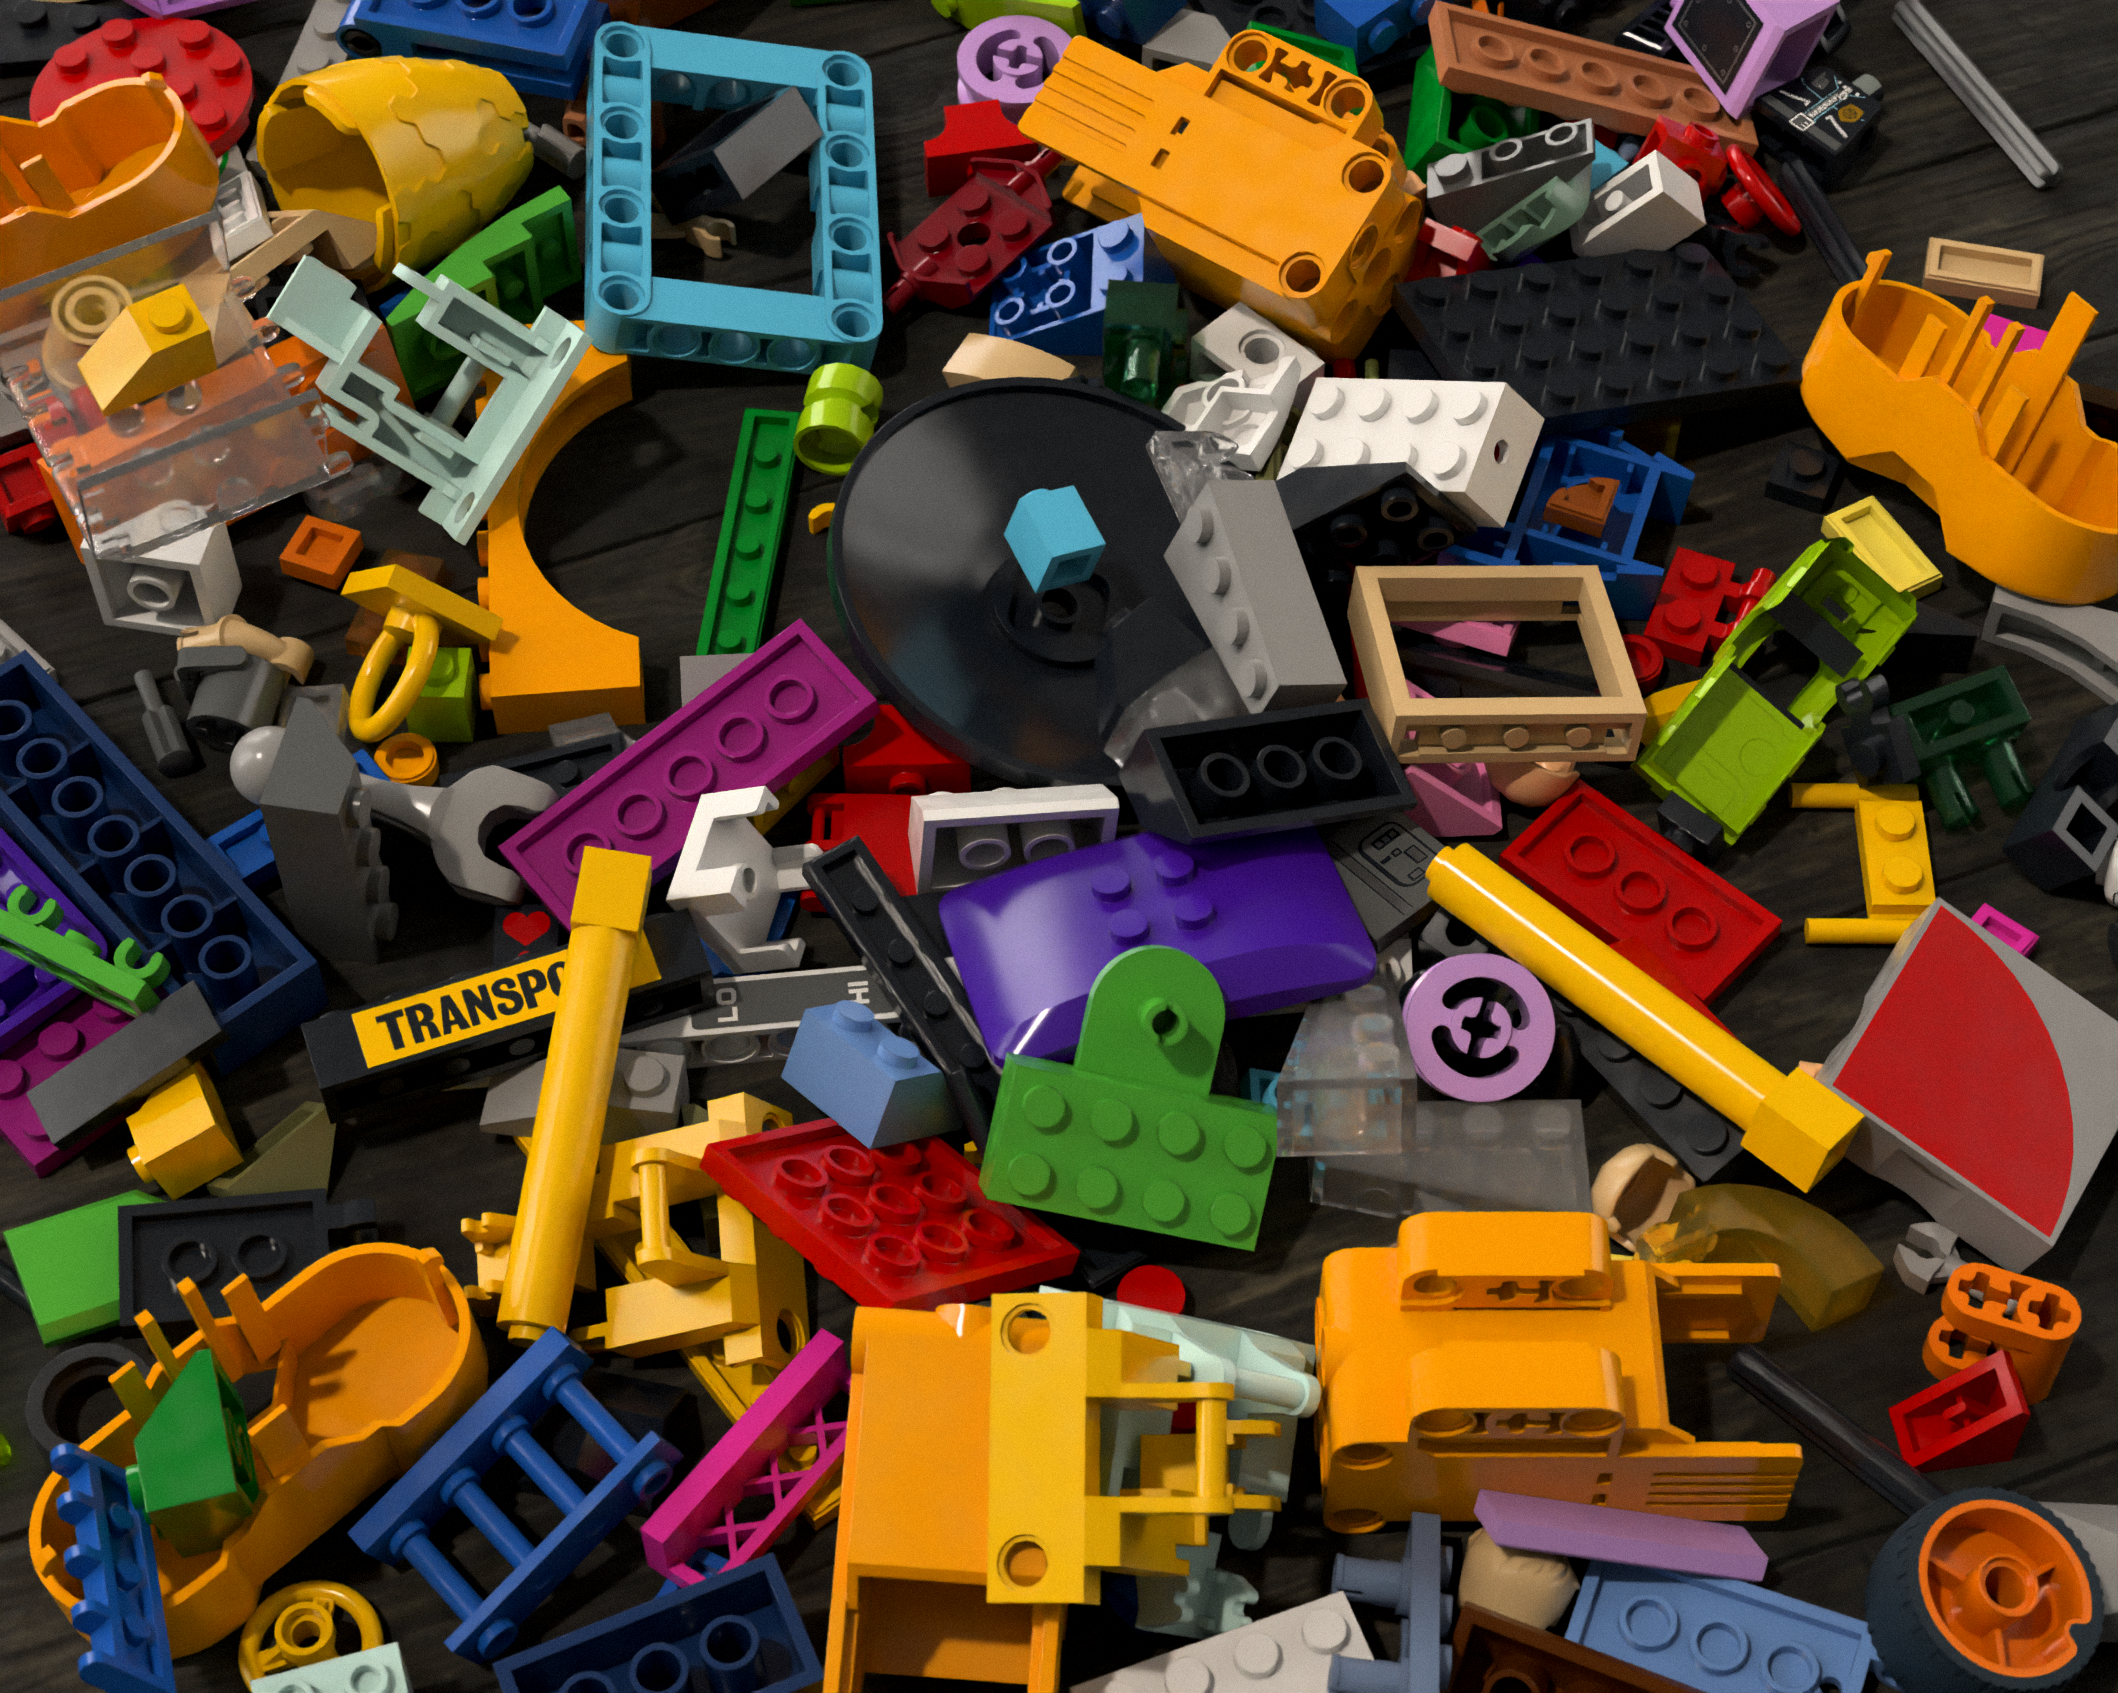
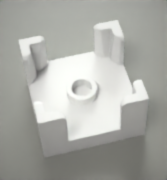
M766 786L701 795L665 900L675 911L685 908L689 909L699 937L734 974L799 967L806 945L802 938L766 942L781 893L811 889L802 876V866L804 863L824 853L818 845L813 843L773 848L748 821L746 817L760 815L765 811L778 810L780 802Z

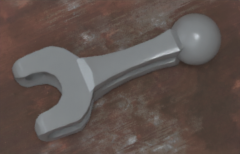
M278 726L256 728L244 735L233 749L230 759L232 781L238 792L256 805H259L286 728ZM495 765L473 770L448 788L413 786L359 773L363 789H369L371 793L370 818L402 831L433 849L437 866L458 896L494 907L522 905L526 888L521 878L513 870L502 867L485 857L486 839L495 826L509 819L532 821L558 802L560 797L548 784Z

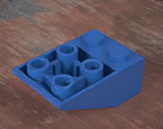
M1142 212L1068 238L1060 239L1057 242L1033 249L1024 254L992 284L989 335L1023 343L1052 355L1125 356L1173 340L1175 274L1146 230Z

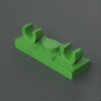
M23 884L11 893L7 902L8 912L0 908L1 950L135 1018H138L161 1002L152 988L162 984L170 972L171 965L163 954L156 951L145 967L134 969V964L140 958L143 950L135 940L128 937L120 943L115 951L114 966L100 959L99 956L102 953V949L81 933L69 929L62 936L54 932L64 917V910L55 900L49 898L38 913L28 915V911L34 905L37 897L29 887Z

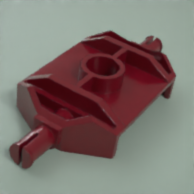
M1047 148L1043 149L1030 162L1026 161L1024 164L1018 160L972 157L969 161L974 176L900 243L897 242L894 233L890 231L887 234L901 275L898 277V281L882 295L883 314L885 316L888 315V318H894L895 314L913 298L921 303L927 299L950 309L971 304L1058 224L1052 203L1046 192L1047 184L1045 178L1062 163L1066 162L1067 158ZM988 238V241L981 246L969 245L964 247L972 239Z

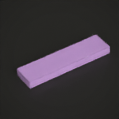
M1485 1489L1479 1490L1473 1511L1495 1545L1499 1547L1749 1582L1763 1580L1769 1560L1742 1526Z

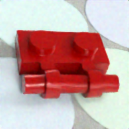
M1678 546L1643 637L1653 641L1660 648L1664 657L1699 667L1705 650L1718 651L1730 633L1775 584L1776 575L1767 568H1757L1754 570L1750 582H1746L1743 585L1734 583L1732 580L1736 563ZM1721 610L1737 614L1735 621L1727 625L1717 622ZM1756 650L1752 653V655L1749 658L1754 656Z

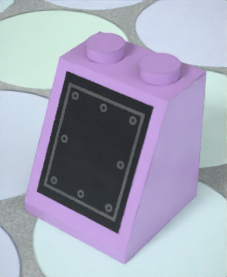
M1671 0L1670 6L1674 9L1664 29L1725 110L1737 120L1752 112L1754 99L1799 77L1841 0Z

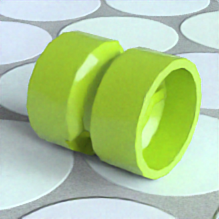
M844 363L826 364L813 372L803 401L805 408L799 417L793 439L794 452L801 462L823 474L847 475L854 459L874 435V427L878 422L883 402V388L877 378L865 369Z

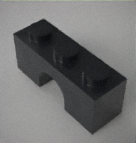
M2118 702L2077 719L2001 848L2043 892L2096 873L2118 835V824L2105 812L2118 799Z

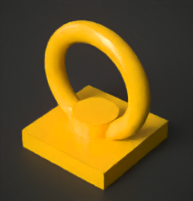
M398 564L349 573L341 596L386 618L383 625L384 630L367 654L351 693L348 723L353 736L361 742L373 743L391 734L405 719L419 698L431 673L438 646L457 647L495 641L504 618ZM405 642L411 644L412 649L407 664L397 685L386 702L373 715L380 685L391 662Z

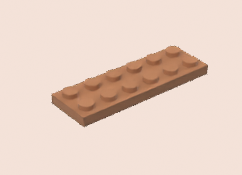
M1438 0L1435 1L1428 16L1439 85L1446 86L1454 92L1460 94L1474 93L1498 99L1512 107L1526 106L1552 113L1563 120L1577 119L1582 121L1592 118L1594 124L1604 126L1612 132H1629L1645 137L1648 136L1659 115L1665 116L1686 127L1691 121L1697 122L1718 135V141L1724 155L1729 145L1737 144L1753 157L1759 146L1751 114L1748 113L1737 120L1731 116L1691 65Z

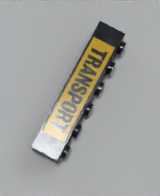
M688 908L672 913H657L645 918L639 952L635 956L621 1035L717 1006L712 969ZM569 944L542 952H527L503 964L479 971H464L443 982L413 991H397L388 995L383 1000L350 1010H334L324 1014L317 1020L300 1024L330 1124L546 1059Z

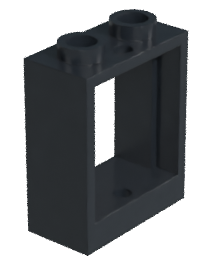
M796 86L788 87L725 112L651 171V191L672 225L680 224L744 200L824 133Z

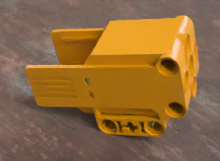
M1255 29L1244 30L1234 35L1209 72L1188 62L1156 72L1084 36H1075L1063 52L1059 63H1056L1050 77H1047L1041 91H1038L1034 102L1027 108L1018 123V129L1025 138L1079 164L1063 189L1062 195L1066 202L1107 224L1142 212L1146 230L1182 287L1226 310H1229L1239 301L1261 317L1273 322L1279 330L1297 343L1311 348L1326 364L1333 365L1340 358H1349L1354 361L1363 351L1385 314L1392 307L1390 300L1394 283H1402L1408 274L1417 251L1416 238L1421 230L1418 225L1422 210L1421 200L1402 191L1407 178V167L1393 137L1382 128L1383 114L1369 84L1341 68L1270 34ZM1266 61L1260 69L1246 72L1252 64ZM1353 108H1363L1358 116L1348 112ZM1184 121L1189 123L1182 134L1177 132Z
M1426 1212L1410 1216L1401 1223L1396 1248H1347L1331 1253L1323 1262L1319 1297H1316L1315 1302L1316 1377L1320 1384L1321 1397L1318 1408L1314 1412L1315 1455L1320 1456L1324 1525L1331 1531L1341 1534H1366L1384 1527L1386 1522H1410L1412 1511L1441 1515V1522H1480L1473 1512L1480 1489L1700 1521H1775L1782 1519L1785 1516L1788 1501L1791 1499V1492L1794 1490V1483L1797 1481L1798 1472H1800L1803 1464L1802 1447L1798 1444H1759V1442H1696L1694 1436L1669 1423L1662 1343H1757L1762 1341L1782 1281L1780 1266L1774 1263H1649L1645 1260H1611L1608 1223L1603 1217L1587 1212Z
M944 1304L938 1306L936 1312L856 1307L851 1345L852 1377L823 1693H862L865 1673L1028 1684V1693L1059 1692L1062 1640H1065L1068 1604L987 1603L991 1307L970 1304ZM1016 1317L1010 1331L1011 1342L1016 1350L1027 1355L1042 1350L1050 1337L1051 1330L1048 1320ZM1022 1542L1015 1546L1008 1555V1574L1019 1586H1034L1046 1574L1047 1556L1042 1547L1035 1542Z

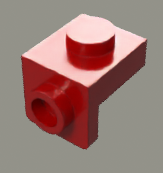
M35 442L0 455V516L9 534L23 529L25 534L35 533L50 527L58 520V509L36 462L42 456Z

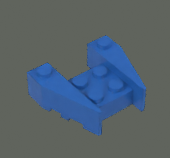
M1616 426L1538 437L1523 479L1529 480V484L1515 523L1506 521L1504 528L1477 526V534L1439 552L1436 566L1598 565L1615 618L1649 620L1664 568L1637 561L1633 558L1647 516L1680 525L1695 473L1660 452L1651 457L1624 441L1625 431ZM1605 477L1620 481L1601 538L1542 520L1548 500L1558 489L1562 487L1567 489L1579 484L1588 483L1589 478ZM1563 601V606H1579L1578 601Z

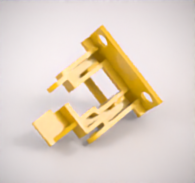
M745 1092L707 1101L709 1118L707 1122L601 1146L574 1290L584 1294L597 1291L594 1254L595 1239L642 1228L643 1249L636 1253L637 1269L655 1278L605 1289L607 1322L572 1330L569 1333V1338L578 1343L587 1354L613 1351L634 1359L724 1338L726 1366L737 1368L754 1363H762L783 1371L810 1341L804 1257L788 1242L774 1236L769 1231L767 1225L742 1203L728 1197L722 1190V1186L699 1168L707 1144L762 1132L764 1122L768 1124L771 1130L793 1126L792 1113ZM717 1194L721 1260L671 1247L668 1206ZM486 1212L481 1214L482 1221L471 1218L461 1220V1234L475 1244L478 1266V1286H464V1295L468 1304L476 1309L480 1316L485 1318L498 1315L517 1216ZM779 1318L784 1321L790 1333L791 1348L789 1354L784 1351L778 1339L777 1322Z
M1088 1292L992 1294L987 1603L1100 1605V1570L1137 1576H1190V1560L1177 1559L1176 1547H1208L1209 1516L1281 1511V1497H1275V1495H1246V1487H1236V1484H1230V1450L1246 1449V1439L1281 1437V1423H1275L1273 1420H1227V1401L1234 1400V1384L1222 1382H1178V1380L1191 1378V1363L1179 1360V1345L1122 1329H1103V1297ZM1039 1311L1045 1315L1049 1322L1051 1330L1049 1341L1037 1353L1022 1354L1016 1350L1011 1342V1326L1016 1317L1023 1312ZM1196 1402V1434L1141 1435L1140 1489H1120V1497L1100 1496L1101 1405L1122 1411H1177L1178 1403ZM1032 1541L1044 1550L1048 1562L1047 1570L1040 1582L1034 1586L1022 1587L1016 1584L1008 1574V1555L1018 1544Z

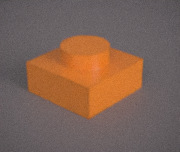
M306 515L279 557L282 573L337 590L364 548L361 531Z

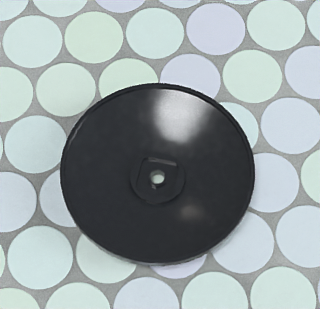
M1008 377L961 384L934 393L910 405L883 425L868 440L854 459L842 483L831 515L826 545L827 576L831 599L840 627L853 654L870 680L890 704L917 729L964 761L997 777L1029 788L1103 784L1118 799H1129L1118 773L1143 729L1250 714L1163 556L1185 520L1189 508L1193 506L1207 480H1248V478L1231 461L1216 453V447L1204 438L1197 441L1184 433L1186 426L1142 402L1107 389L1052 378ZM1074 485L1106 543L1105 548L1089 580L1035 593L1009 546L1004 532L1020 498L1037 489L1044 488L1051 491ZM1150 596H1153L1207 646L1188 680L1108 745L1100 737L1094 668V662L1106 640L1101 635V631L1110 618L1121 608L1127 607L1130 611H1133ZM1055 602L1062 605L1070 617L1057 618L1052 616L1045 610L1043 603Z

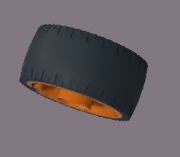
M1973 1487L1969 1490L1965 1488L1952 1492L1931 1502L1912 1515L1892 1534L1875 1558L1870 1568V1573L1867 1576V1586L1864 1589V1595L1866 1596L1864 1600L1866 1613L1864 1616L1865 1621L1868 1623V1634L1872 1638L1871 1643L1873 1648L1875 1647L1879 1660H1882L1884 1663L1883 1667L1886 1671L1891 1673L1892 1679L1903 1687L1902 1690L1906 1693H2060L2079 1675L2094 1655L2095 1649L2100 1642L2099 1637L2103 1632L2102 1623L2105 1617L2103 1615L2105 1604L2102 1601L2104 1594L2100 1588L2101 1581L2099 1575L2096 1574L2094 1562L2092 1563L2089 1558L2090 1554L2082 1546L2081 1540L2077 1539L2073 1534L2074 1531L2070 1527L2068 1528L2060 1517L2057 1518L2053 1511L2044 1508L2041 1503L2030 1500V1497L2021 1496L2015 1491H2005L2003 1488Z

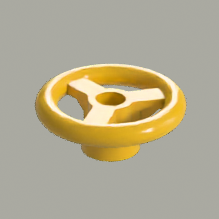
M303 1581L275 1592L255 1609L254 1614L248 1619L241 1634L238 1660L240 1672L247 1688L252 1693L250 1685L252 1680L267 1677L294 1666L301 1668L341 1657L337 1654L334 1647L336 1628L332 1618L336 1606L346 1610L358 1624L362 1637L361 1651L383 1646L382 1625L375 1609L360 1593L346 1585L333 1581ZM278 1618L274 1629L277 1644L272 1648L260 1651L267 1629ZM308 1637H319L318 1642L311 1647H298Z

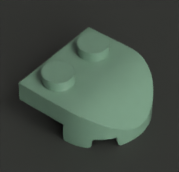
M1592 163L1567 183L1557 176L1475 233L1476 236L1483 240L1481 246L1489 258L1502 269L1511 268L1576 223L1588 207Z

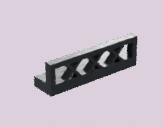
M1402 635L1396 643L1405 680L1407 679L1435 698L1602 697L1597 681L1594 678L1462 648L1447 647L1436 642ZM1612 729L1607 730L1606 737H1615Z

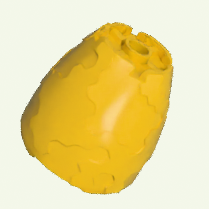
M402 55L357 59L334 64L327 68L292 78L278 85L269 98L268 103L264 105L257 124V159L263 170L267 172L268 181L272 186L281 211L317 209L376 223V252L373 258L375 263L356 273H353L351 269H340L337 271L347 279L362 278L366 295L402 280L392 273L398 262L415 272L427 269L448 257L462 244L475 236L514 197L529 176L534 163L533 145L530 141L525 142L523 132L529 127L526 115L527 110L513 86L498 71L454 59L403 58Z

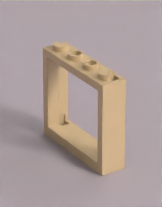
M1598 565L1356 566L1347 616L1370 704L1399 764L1636 760L1648 713ZM1563 601H1578L1579 606H1563ZM1577 621L1602 697L1410 698L1390 622ZM1612 729L1615 737H1606L1607 730ZM1416 731L1415 739H1404L1405 732Z

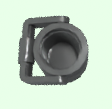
M236 645L181 648L178 651V663L173 672L181 695L188 700L191 707L186 721L188 731L202 743L228 753L233 752L238 741L248 732L259 727L273 725L286 685V677L278 667L263 658L246 653L243 647Z

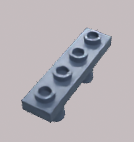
M1412 1511L1404 1556H1402L1400 1562L1371 1560L1344 1556L1341 1553L1336 1554L1331 1594L1344 1591L1348 1601L1395 1608V1615L1401 1616L1400 1657L1397 1663L1346 1657L1338 1653H1332L1326 1693H1439V1690L1448 1689L1452 1665V1645L1440 1644V1639H1447L1449 1635L1453 1598L1452 1595L1440 1594V1589L1447 1590L1449 1586L1453 1547L1441 1545V1515Z

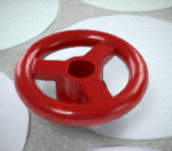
M1737 144L1729 145L1725 150V157L1739 181L1721 194L1720 199L1730 214L1740 225L1745 226L1744 230L1746 231L1761 221L1760 217L1765 214L1785 235L1790 237L1798 235L1801 231V223L1775 183L1744 148Z

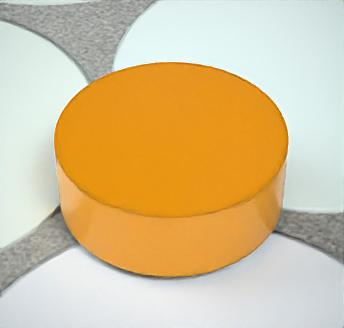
M415 733L394 735L386 739L375 752L374 762L392 782L431 787L439 775L436 749L432 742L422 735Z

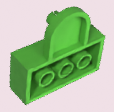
M1145 945L1125 951L1111 960L1102 969L1091 987L1073 1065L1007 1052L978 1185L987 1200L1249 1251L1255 1250L1284 1117L1270 1104L1210 1092L1224 1030L1225 1005L1218 983L1203 964L1188 953L1165 945Z

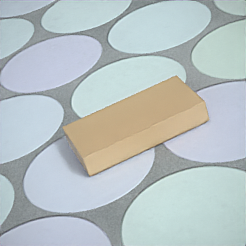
M1930 237L1926 251L1922 289L1934 294L1978 300L1979 297L1987 295L1997 304L2036 310L2040 297L2044 255Z

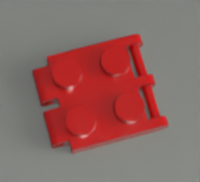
M814 793L807 800V812L813 816L811 840L805 844H816L825 853L852 837L859 835L900 896L917 895L908 828L911 796L925 795ZM825 818H832L830 840H824ZM812 889L801 891L800 905L803 909L811 912H827Z

